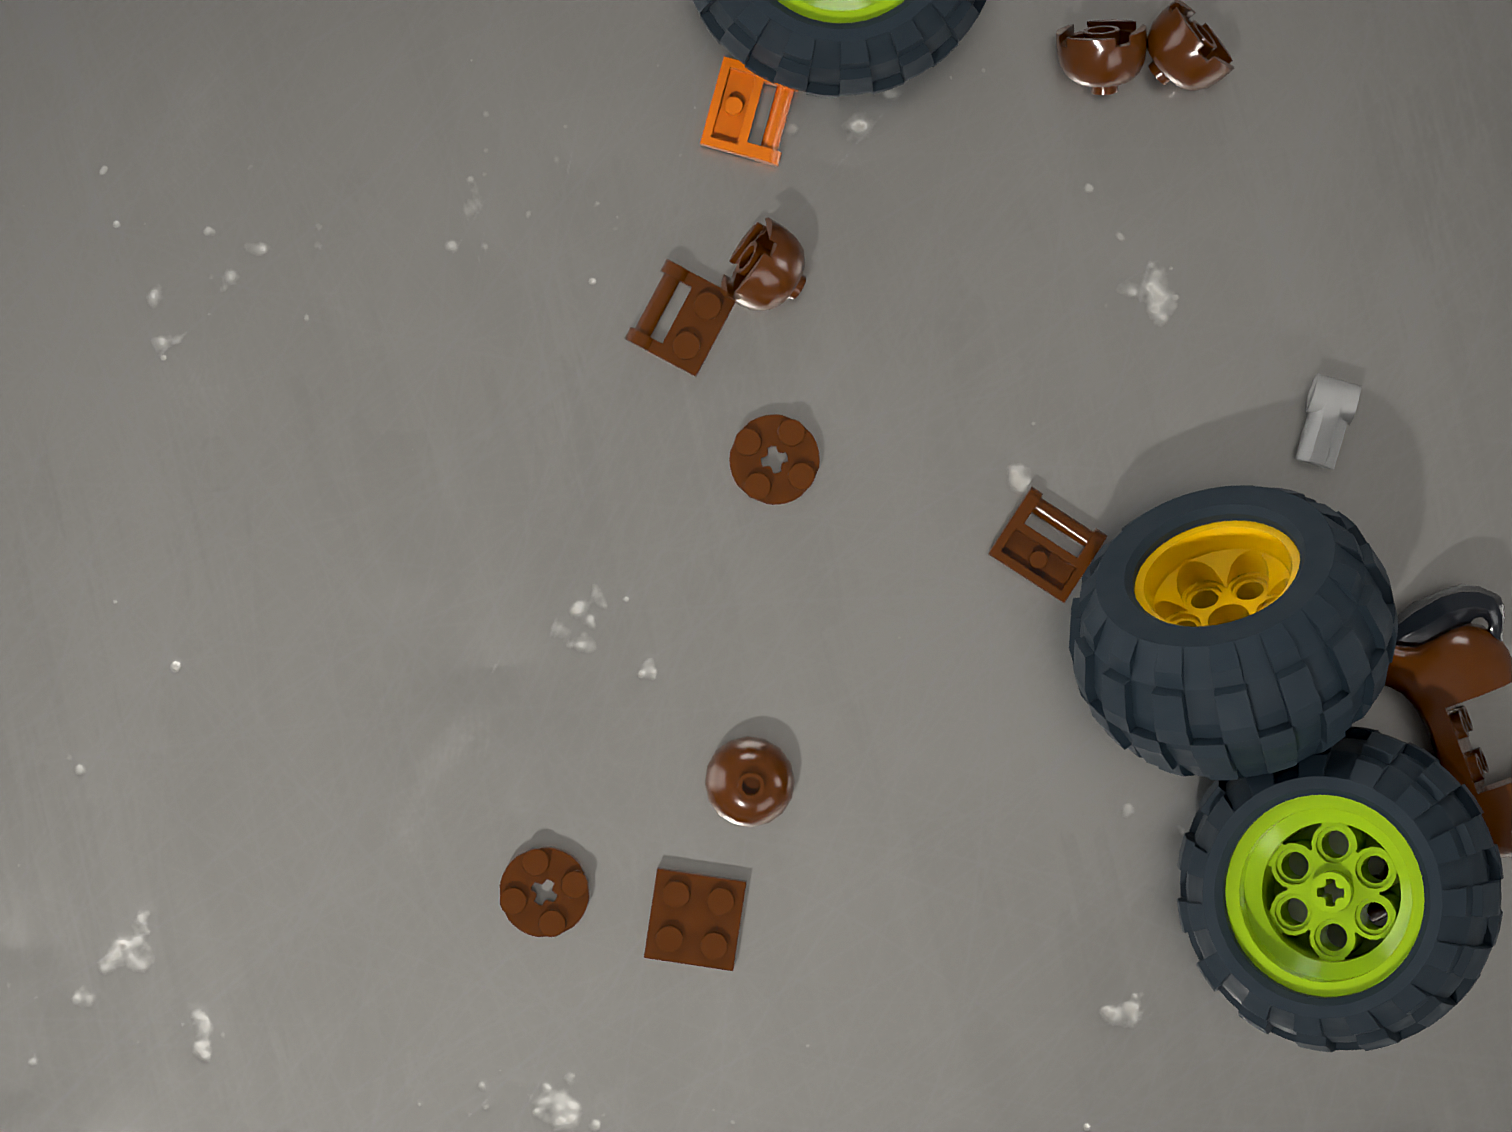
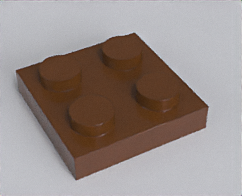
M658 867L644 958L733 971L747 881Z

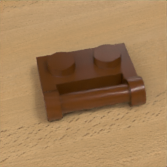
M666 259L660 270L664 274L636 327H630L624 339L697 377L735 302L724 297L719 286ZM679 283H682L691 288L663 343H660L651 338V335Z
M1032 486L990 549L988 555L1060 602L1065 603L1108 535L1097 528L1094 531L1090 530L1041 498L1043 493ZM1033 513L1082 545L1083 548L1079 555L1075 557L1026 525L1025 522L1030 514Z

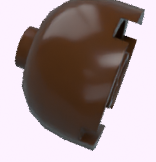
M1174 0L1157 16L1151 25L1147 36V49L1153 61L1148 67L1156 79L1165 86L1171 81L1181 89L1198 91L1211 87L1234 69V66L1230 64L1233 60L1221 40L1206 23L1201 26L1197 21L1189 19L1196 12L1181 0Z
M1111 19L1087 21L1088 28L1075 33L1074 24L1058 29L1056 42L1061 68L1066 76L1078 85L1091 87L1092 94L1110 95L1117 93L1118 85L1128 83L1140 73L1147 52L1146 25L1142 24L1136 30V21Z
M769 217L765 218L766 226L757 222L742 238L729 262L737 264L732 278L724 274L721 281V293L724 297L750 310H770L780 306L788 298L793 300L800 294L806 282V276L803 275L805 267L804 249L794 234Z
M750 736L732 740L716 750L707 765L705 777L708 800L719 816L734 825L746 827L768 824L781 815L792 799L795 783L791 763L782 750L766 739Z

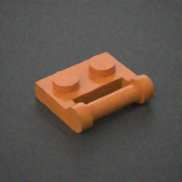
M724 56L700 145L753 159L764 164L779 166L782 155L778 151L793 94L794 92L798 93L799 90L791 89L778 83L773 84L745 68V65L739 60ZM765 83L777 88L760 146L749 143L748 139L763 84Z

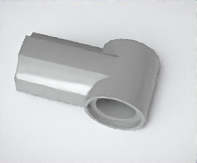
M1316 374L1307 399L1305 411L1308 413L1295 459L1331 470L1335 468L1346 426L1351 424L1359 403L1360 385Z

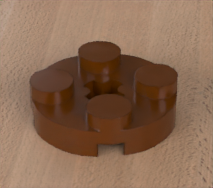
M774 414L761 416L750 421L736 435L730 451L729 461L734 481L750 498L768 505H781L798 499L813 484L819 469L820 456L813 435L799 421ZM776 447L778 453H786L788 461L781 464L782 471L778 473H773L770 466L763 467L761 463V458L768 456V448Z
M551 846L532 848L515 857L505 869L499 886L500 906L508 920L520 931L535 937H556L573 928L584 915L590 898L588 879L581 863L570 853ZM547 879L551 880L554 883L552 891L557 894L556 900L554 902L546 900L543 904L538 903L535 900L537 893L532 890L533 884L536 882L542 885Z

